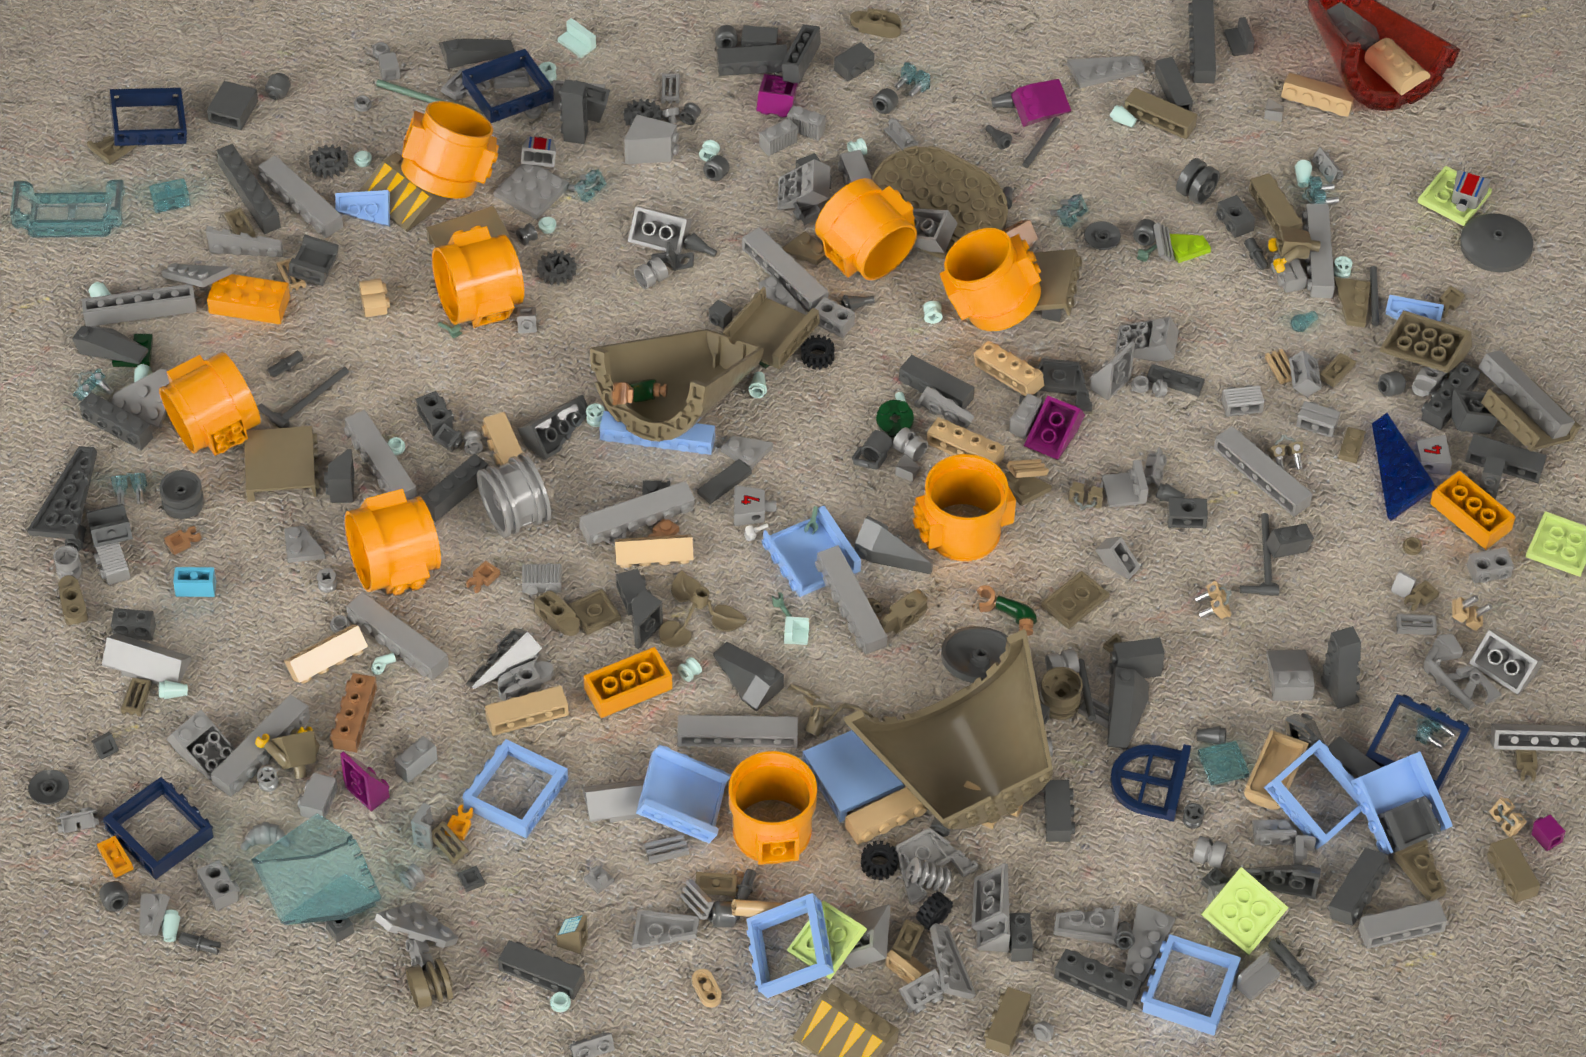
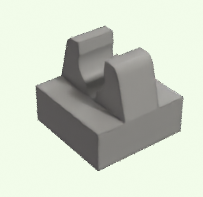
M596 865L584 877V882L599 894L613 883V877L600 865Z

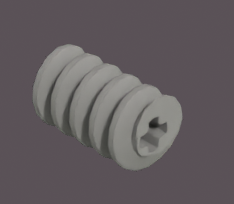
M914 857L908 865L906 878L909 879L911 877L913 884L919 879V886H923L926 882L927 889H930L933 884L934 891L940 888V892L944 894L951 883L952 872L947 867L935 866L932 862L928 863L926 860Z

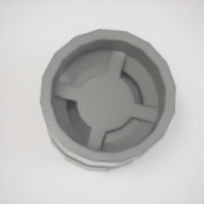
M655 257L649 260L647 265L642 264L635 268L634 275L639 285L643 289H648L655 285L656 280L661 282L668 278V270L664 262L659 257Z
M905 427L897 433L892 446L901 453L905 452V455L916 462L925 454L928 448V441L920 436H916L915 432Z
M72 546L59 547L53 555L58 578L61 579L64 576L70 575L78 579L82 574V567L77 549Z
M1073 648L1063 650L1061 654L1050 653L1045 656L1047 671L1055 667H1067L1077 673L1080 671L1079 660Z
M1199 836L1193 861L1201 864L1208 862L1209 866L1221 869L1228 844L1221 841L1212 843L1210 838Z

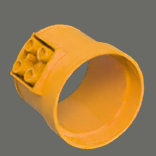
M448 101L429 103L425 114L414 111L403 141L402 157L404 159L401 165L403 174L416 186L435 195L454 199L470 197L474 193L478 182L484 184L486 178H490L493 169L491 168L492 164L496 163L499 145H497V138L492 136V124L477 111Z
M869 178L855 180L840 189L826 203L815 225V232L823 241L825 256L847 278L857 271L867 280H876L889 274L908 256L917 238L912 204L902 199L898 190H893L890 186L882 190Z
M475 226L470 231L464 232L459 230L454 232L447 245L433 249L432 268L437 292L448 319L454 325L472 321L473 327L476 328L509 319L513 312L514 304L518 305L523 302L524 282L521 267L514 247L506 235L501 234L497 237H490L487 226Z
M983 228L966 234L950 248L944 262L945 271L939 274L946 293L962 320L968 317L970 322L981 330L1000 331L1020 323L1034 310L1041 295L1039 283L1042 281L1039 276L1041 269L1037 262L1034 263L1037 259L1033 251L1029 250L1030 247L1026 239L1022 240L1019 234L1009 238L1002 230Z
M220 352L205 361L201 355H198L167 371L169 384L159 388V394L169 419L183 443L193 454L206 447L210 448L214 456L224 453L229 448L247 440L246 431L261 423L257 405L245 380L233 361L224 352Z
M972 454L953 455L939 461L929 471L925 481V494L915 498V506H913L915 515L912 521L915 529L920 531L921 541L926 543L929 550L934 549L942 556L952 560L973 561L991 553L1000 540L1001 527L1014 523L1016 499L1008 486L1005 474L995 463L984 457ZM968 504L983 509L987 514L979 517L964 518L948 514L942 509L951 505Z
M403 489L366 498L360 508L345 513V532L350 555L358 578L367 592L385 588L387 595L393 593V596L405 593L404 590L411 588L412 591L423 588V585L426 584L430 578V570L440 568L441 553L437 532L430 511L420 496L409 500L406 499Z
M761 752L743 760L730 777L729 806L733 814L734 840L738 848L746 856L758 861V865L799 861V855L809 844L812 833V815L817 802V783L812 770L805 762L796 756L784 752ZM780 800L795 806L802 813L790 820L772 823L756 820L745 814L744 811L749 806L760 801Z

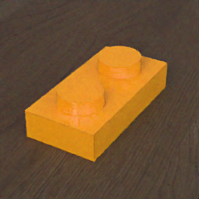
M116 836L97 844L99 852L115 878L134 870L131 861Z

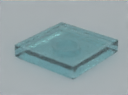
M1236 741L1198 749V755L1210 785L1249 777L1248 768Z

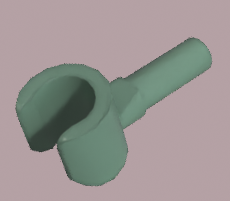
M1154 244L1146 251L1139 249L1137 259L1146 262L1151 252L1157 248V245Z
M442 322L438 323V326L449 331L452 338L462 334L459 324L451 327Z
M816 506L813 508L810 522L804 528L806 533L809 526L812 527V535L818 529V524L816 523L818 507Z
M778 592L779 599L774 598L772 595L773 606L780 607L787 617H791V613L785 607L783 594Z

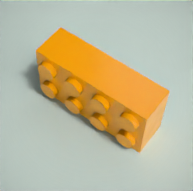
M235 274L228 275L212 284L207 298L209 313L281 324L290 299L289 285L287 282Z
M1460 470L1433 490L1430 501L1434 508L1485 550L1512 531L1516 517Z
M655 647L583 676L584 690L601 718L672 690V674Z

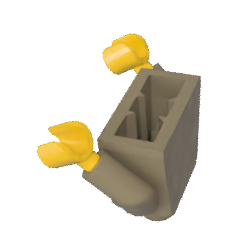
M1281 225L1277 238H1271L1268 241L1269 251L1274 252L1278 250L1280 257L1283 258H1277L1273 261L1277 273L1285 270L1284 264L1286 262L1290 263L1295 258L1307 259L1310 251L1319 252L1321 245L1320 241L1311 240L1308 231Z
M301 726L297 734L274 738L269 741L268 734H263L262 739L257 736L255 741L256 746L264 748L283 770L293 768L295 779L307 777L305 765L316 762L320 747L315 738L314 730L312 731L310 726H307L305 730Z

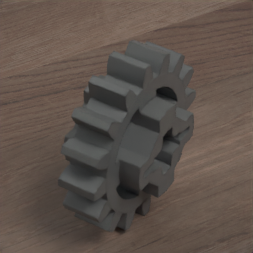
M642 98L639 102L633 100V104L628 103L627 108H624V121H626V126L630 125V127L636 115L661 121L662 110H660L659 105H656L655 101L649 103V99L643 101Z
M333 144L331 147L324 145V148L318 147V151L313 150V155L309 156L310 168H312L313 173H317L318 177L321 174L323 178H326L327 175L333 178L334 174L340 176V172H345V168L348 167L346 151H341L340 146L334 148Z
M554 250V254L547 252V256L542 255L541 260H538L537 273H539V278H543L545 283L550 281V285H553L554 282H557V285L560 286V282L567 284V279L572 281L573 276H576L577 264L574 257L570 258V253L564 255V251L557 253Z

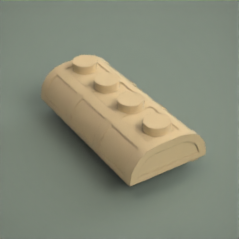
M1384 38L1376 42L1365 53V62L1401 96L1431 77L1426 70L1390 38Z
M1270 730L1244 790L1245 797L1250 802L1267 809H1280L1281 807L1264 787L1305 752L1309 743ZM1299 766L1281 781L1288 791Z

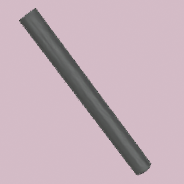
M1055 117L1027 156L1022 164L1025 168L1031 165L1060 123L1059 118Z
M1371 266L1372 325L1378 326L1377 267Z
M1078 659L1080 666L1079 676L1083 683L1082 692L1088 720L1094 721L1096 715L1083 659Z

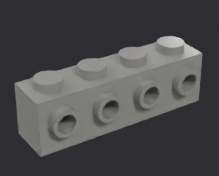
M1439 900L1425 901L1422 904L1407 905L1401 909H1389L1379 914H1367L1361 917L1358 929L1366 949L1443 932L1445 931L1447 919Z

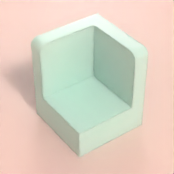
M786 616L784 644L807 645L809 618Z

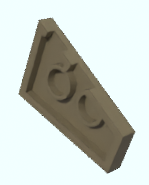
M1334 277V284L1342 304L1346 325L1365 328L1371 282Z
M1426 839L1394 853L1393 859L1427 901H1433L1446 894L1447 889L1440 872L1436 870L1434 857L1428 850Z

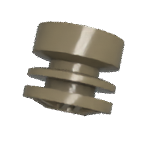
M1055 667L1048 670L1041 680L1040 703L1050 707V718L1066 720L1073 717L1078 712L1081 704L1083 689L1081 677L1073 669L1067 667Z
M440 957L434 959L435 969L431 961L426 962V972H423L419 964L405 969L410 992L418 1010L431 1007L432 996L434 995L439 1003H443L442 993L447 1001L453 999L452 981Z

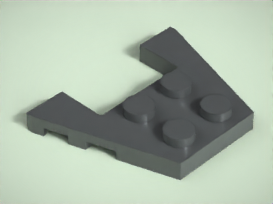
M1042 358L1037 369L1043 373L1044 386L1039 391L1077 395L1075 407L1080 408L1082 411L1092 412V402L1089 399V392L1086 389L1080 362ZM1022 394L1019 399V404H1021V402L1025 398V396Z

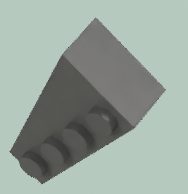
M1352 626L1331 632L1328 650L1325 654L1323 674L1321 676V683L1327 688L1337 709L1359 703V696L1356 694V691L1360 690L1357 676L1360 675L1358 662L1361 661V640Z

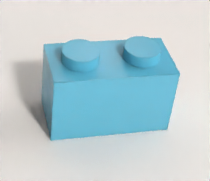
M175 567L173 584L176 597H215L217 581L214 567Z

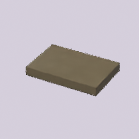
M1080 571L1042 601L1041 607L1066 628L1070 629L1109 598L1110 593L1083 571Z

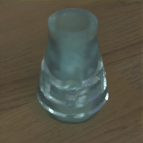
M1315 311L1295 315L1291 320V327L1296 332H1304L1313 322L1318 320V315Z

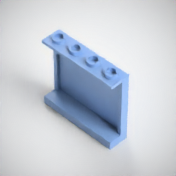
M825 506L818 508L816 516L818 529L813 535V528L810 526L806 533L804 531L810 519L772 535H769L766 530L763 531L762 545L764 549L770 552L772 561L778 564L782 576L788 579L791 590L796 591L799 597L826 586L822 572H818L815 565L818 552L839 545L853 573L861 571L860 557Z
M852 730L802 751V761L812 770L817 787L839 822L845 820L847 812L897 790L899 791L905 786Z
M658 745L651 753L636 814L710 843L718 834L719 828L716 827L725 785L730 779L731 774L726 773L722 769L709 766L705 762L690 758L686 754L673 751L667 746Z
M1421 752L1414 753L1351 780L1352 790L1358 796L1361 803L1360 809L1366 815L1368 827L1374 833L1377 840V848L1384 854L1393 853V850L1377 815L1414 799L1426 796L1430 800L1433 814L1440 823L1441 831L1453 826Z

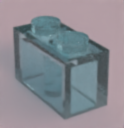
M184 178L149 186L155 213L191 206Z

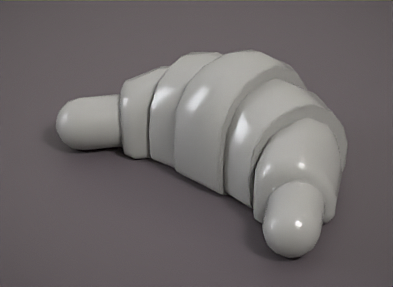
M263 822L253 826V829L249 831L240 848L246 851L250 846H255V844L282 845L285 849H289L291 843L279 825Z

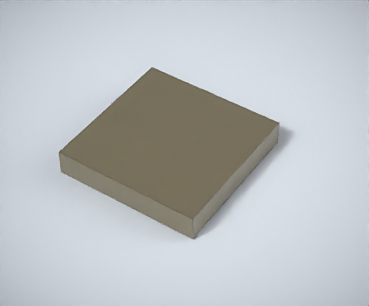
M603 589L568 604L576 613V617L580 620V626L586 635L621 620L620 613Z

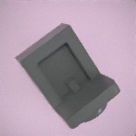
M796 202L793 203L796 209L793 213L798 221L802 220L804 226L816 220L821 212L818 204L799 208Z
M443 423L433 437V441L453 452L455 448L458 449L461 446L463 436L461 431H455Z

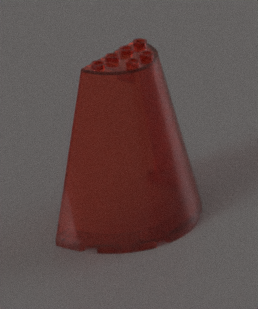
M1308 0L1310 15L1346 89L1356 101L1374 110L1400 109L1406 103L1411 105L1425 97L1444 79L1442 75L1448 68H1452L1461 50L1376 0ZM1342 2L1377 28L1380 40L1384 38L1392 39L1426 70L1431 77L1401 96L1365 62L1366 51L1361 49V44L1359 42H1350L1341 33L1326 10Z

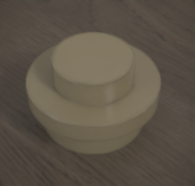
M1409 537L1403 542L1402 548L1409 555H1417L1421 552L1422 544L1418 538Z

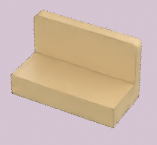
M893 950L887 953L885 965L908 984L931 971L913 956L909 961L900 957Z

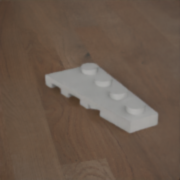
M178 263L170 264L161 271L163 278L199 287H206L233 274L232 268L229 266Z
M1138 903L1132 930L1135 943L1129 948L1124 974L1135 976L1138 980L1142 981L1141 986H1143L1160 953L1162 942L1166 941L1176 918Z
M935 923L930 927V933L943 993L971 1000L976 996V993L948 926Z

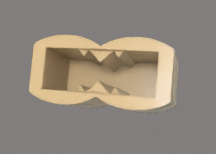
M381 278L359 281L365 317L387 314L390 302L389 297L385 298L387 288L385 283L382 284Z

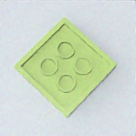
M1445 166L1420 195L1418 203L1465 226L1491 195L1492 189H1488V193L1476 209L1467 208L1464 212L1459 211L1456 208L1457 204L1452 203L1457 171Z
M1545 511L1528 548L1526 558L1581 577L1586 565V526Z
M1240 867L1201 915L1242 951L1250 955L1288 907Z
M823 900L822 907L834 973L825 977L831 980L867 929ZM808 920L787 951L808 966L817 964L810 921Z

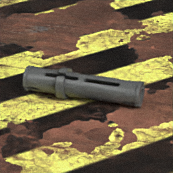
M1279 938L1272 939L1268 947L1290 970L1292 977L1300 981L1307 991L1313 989L1317 981L1308 973L1306 966L1297 961Z

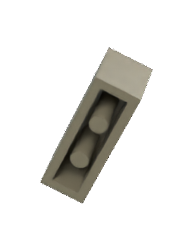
M1513 837L1491 843L1487 858L1489 863L1494 865L1499 880H1502L1505 884L1507 894L1513 898L1515 903L1537 896L1540 883Z
M1007 987L1005 994L1001 993L998 1000L999 1009L998 1011H993L991 1022L993 1023L991 1027L986 1028L983 1039H986L985 1048L1007 1056L1010 1055L1029 1010L1031 994L1011 987Z

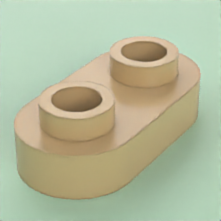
M706 969L696 970L692 975V985L702 1004L710 1008L718 1006L722 999V993L712 973Z

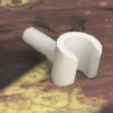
M766 523L754 528L753 526H747L744 533L746 540H754L756 533L768 528V524Z

